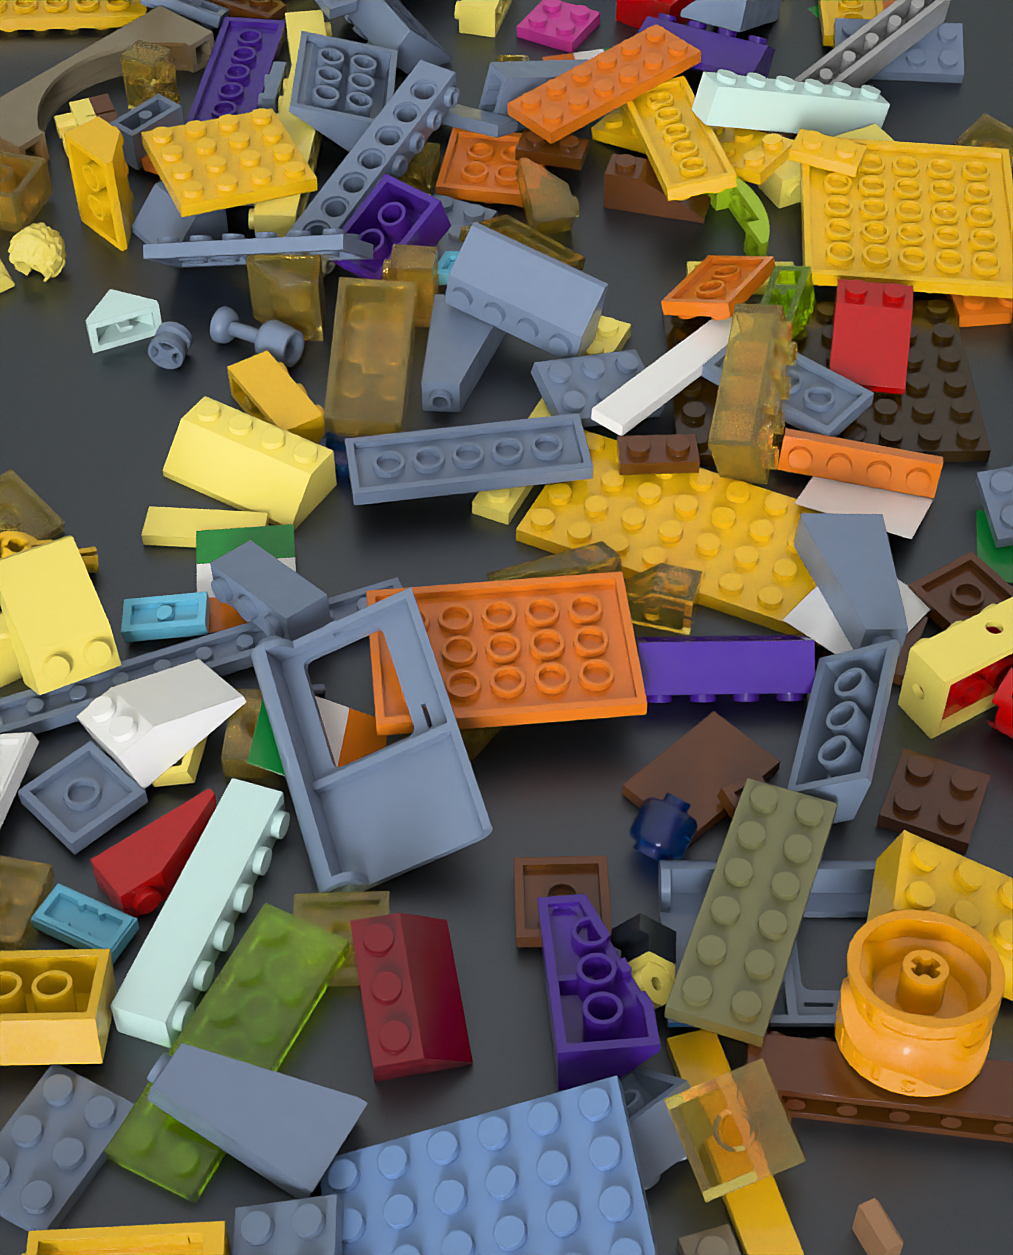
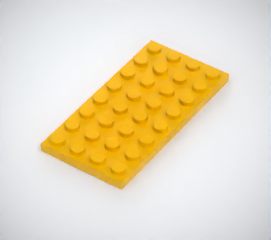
M584 430L593 464V479L546 484L516 528V541L605 572L622 571L623 578L787 635L806 636L783 620L817 587L797 553L793 541L801 513L823 512L794 504L797 500L795 498L700 467L699 473L619 475L617 440Z

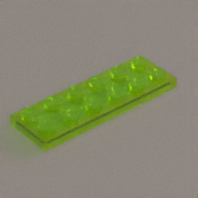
M265 903L167 1054L172 1057L181 1043L276 1072L351 949L349 940ZM149 1081L104 1152L109 1160L196 1203L226 1152L149 1102L147 1098L153 1085Z

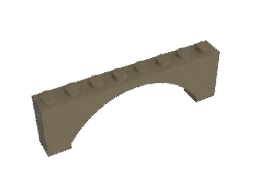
M158 6L1 96L0 161L23 175L50 161L45 138L48 123L66 101L92 85L138 72L188 70L195 73L207 66L214 47L213 32L162 6Z

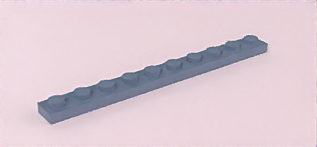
M398 577L328 598L331 621L340 620L366 608L367 590L403 588ZM249 622L121 661V666L42 695L29 689L0 698V734L32 732L35 735L79 721L76 716L85 710L94 699L103 695L111 687L196 659H200L220 677L253 667L251 652L258 642L266 638L267 635L253 622Z

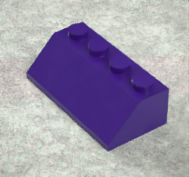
M659 13L658 19L647 16L638 31L640 33L648 27L658 24L701 50V62L689 68L699 72L717 73L718 70L724 69L736 75L747 76L748 73H757L767 78L775 52L774 48L766 45L767 39L749 35L748 40L736 38L737 32L720 27L717 33L706 31V24L692 20L688 21L687 26L676 23L677 17Z
M803 635L635 637L646 699L650 703L672 702V695H690L691 702L716 701V694H733V701L752 702L759 701V694L776 693V700L800 701L803 700V693H811L815 678V640Z

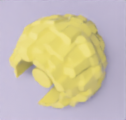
M32 223L13 236L8 249L10 253L9 260L14 264L15 270L22 272L26 276L32 269L41 272L45 276L43 281L46 282L50 278H55L65 267L67 254L64 249V240L57 230L47 227L45 223Z

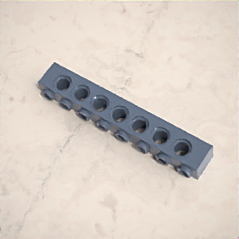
M420 60L289 231L306 230L311 231V235H323V229H342L385 174L396 179L402 177L416 153L419 154L422 151L425 141L431 133L440 127L442 119L448 110L457 104L460 91L457 88L456 72ZM331 261L280 263L282 271L316 285H319L325 275L331 273L335 267V263Z

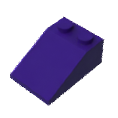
M385 174L342 228L345 230V234L360 235V240L373 244V259L331 262L380 286L429 254L449 230L451 223L441 200Z

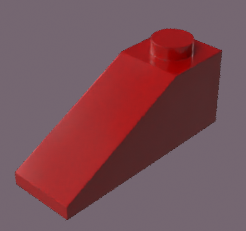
M210 788L90 859L97 886L115 909L136 918L150 913L160 902L168 898L217 807L215 793Z

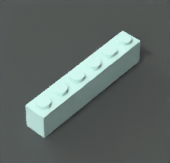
M720 69L717 73L703 72L691 110L705 125L798 134L801 128L809 131H818L821 134L833 137L873 124H877L882 128L890 103L880 95L879 89L869 85H862L861 88H853L842 82L825 85L814 79L797 82L786 76H777L776 79H769L757 73H748L747 76H742Z
M231 779L110 1006L118 1032L172 1048L180 1031L185 1032L189 1028L194 1015V1003L200 991H206L209 988L214 975V963L220 951L225 952L229 948L234 935V923L240 912L245 913L248 910L253 897V885L258 875L263 876L267 872L272 858V848L277 838L282 839L287 832L290 814L285 810L283 792L238 779Z

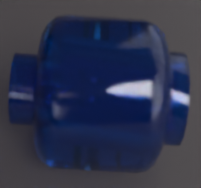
M666 792L663 800L656 797L646 798L629 828V835L636 841L632 848L658 862L659 860L681 859L698 828L696 819L688 814L691 804Z

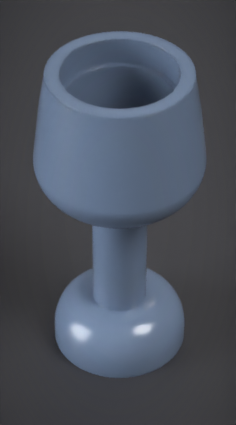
M226 306L219 308L211 320L210 336L215 342L228 343L235 337L254 343L256 355L268 351L277 362H282L286 367L294 366L302 355L304 348L303 334L279 320H269L260 329L240 323L236 311Z

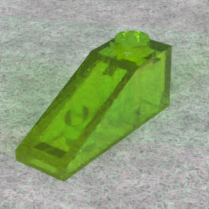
M774 266L749 334L750 342L788 343L808 326L816 303L811 266Z

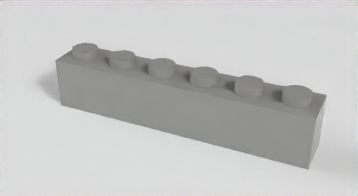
M896 0L796 77L794 81L805 82L806 79H814L825 85L842 82L853 88H859L945 21L951 0Z

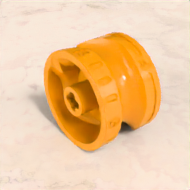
M925 910L893 911L879 915L866 922L855 933L847 953L848 976L842 982L834 1023L835 1038L841 1053L861 1076L873 1084L891 1092L907 1096L931 1097L945 1095L971 1083L981 1072L986 1061L992 1028L998 1016L1004 993L1006 978L1004 966L997 951L985 937L960 920L936 912Z

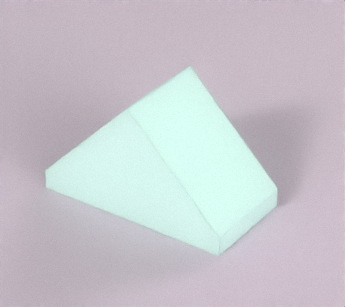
M113 289L107 292L85 320L93 353L155 336L158 327L162 324L157 300Z

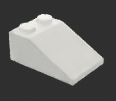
M196 659L111 687L103 695L94 699L76 717L99 747L142 789H146L247 701L237 690L200 659Z

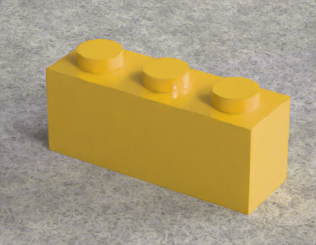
M268 351L227 367L231 396L246 414L319 445L326 443L325 426L328 425V420L323 408L319 404L315 405L309 399L301 383L296 384L290 377L286 366L282 362H277Z

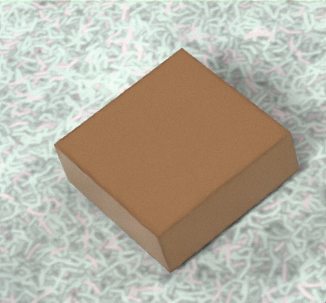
M873 1198L858 1205L852 1230L867 1255H900L904 1241L880 1202Z

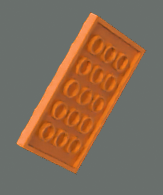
M622 571L411 587L459 729L646 715L647 699ZM407 588L367 590V607ZM377 631L369 635L377 736L413 733L414 725L383 631ZM425 706L424 709H425V712H426V715H427V718H428V721H429V724H430V720H429V717H428V714H427V711H426V708H427V707Z

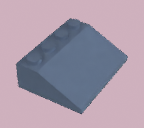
M301 31L289 112L350 152L394 95L398 51Z

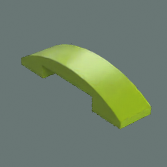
M737 176V187L725 189L720 193H705L711 197V205L715 211L729 208L745 231V254L747 256H767L770 232L769 219L762 202L755 192Z

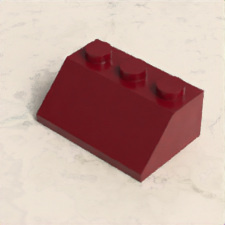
M400 912L350 920L351 941L374 1082L473 1065L448 921L446 919Z

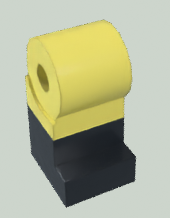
M639 913L612 929L611 943L615 948L621 950V959H626L632 969L633 979L641 992L646 991L653 1002L654 1009L667 1003L675 981L677 932Z

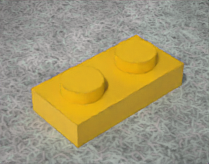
M800 128L790 148L788 160L856 178L865 159L867 146L851 140L824 135L818 131Z

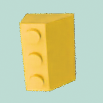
M98 116L64 133L81 221L118 249L124 251L128 249L132 233L131 226L135 220L132 204L134 197L130 190L127 176L129 168L125 161L122 147L124 139L116 126L110 125Z

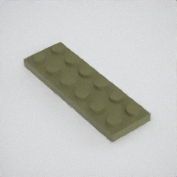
M747 778L666 1003L664 1017L762 1048L833 825L838 803Z

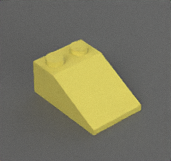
M69 535L0 558V606L25 685L37 694L42 695L121 666L109 621L73 536Z

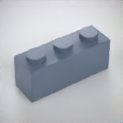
M251 540L210 562L213 576L211 588L216 598L221 603H227L237 610L245 621L253 622L261 628L267 637L280 636L283 639L294 641L332 622L327 594Z

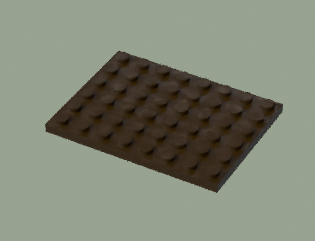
M939 299L913 301L905 393L894 394L871 391L874 393L872 405L844 429L837 438L943 457V462H988L991 448L953 301ZM834 302L744 303L740 307L744 311L762 319L759 333L829 369ZM662 310L666 353L712 318L696 316L690 319H681L678 315H663ZM702 375L671 398L674 434H696L700 459L699 466L778 465L785 428L799 430L707 380Z

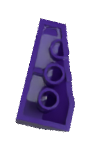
M586 894L538 897L537 905L558 1091L568 1090L616 1075L620 1079L660 1051V1039L653 1002L646 991L641 992L632 977L630 965L625 958H620L610 941V933Z

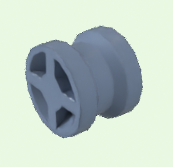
M164 322L158 327L155 338L149 344L147 349L148 355L158 366L166 369H176L182 365L186 356L185 353L189 351L192 345V335L187 328L177 322Z

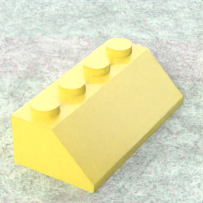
M206 396L181 418L162 470L163 476L238 510L268 512L270 524H294V530L337 485L333 450Z

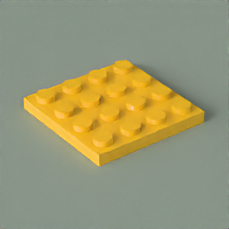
M259 108L239 115L226 114L217 119L206 121L194 120L184 125L157 127L152 131L141 132L142 145L182 217L318 190L317 177L272 108Z

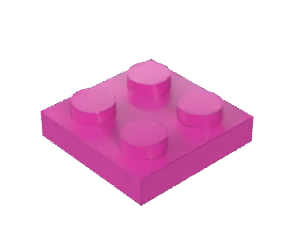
M542 0L518 24L517 37L573 53L600 24L601 12L591 10L583 5H574L561 0Z

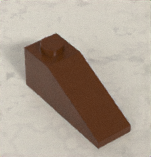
M612 154L605 171L603 208L704 224L711 204V197L706 194L691 196L686 200L668 201L649 160L629 154Z

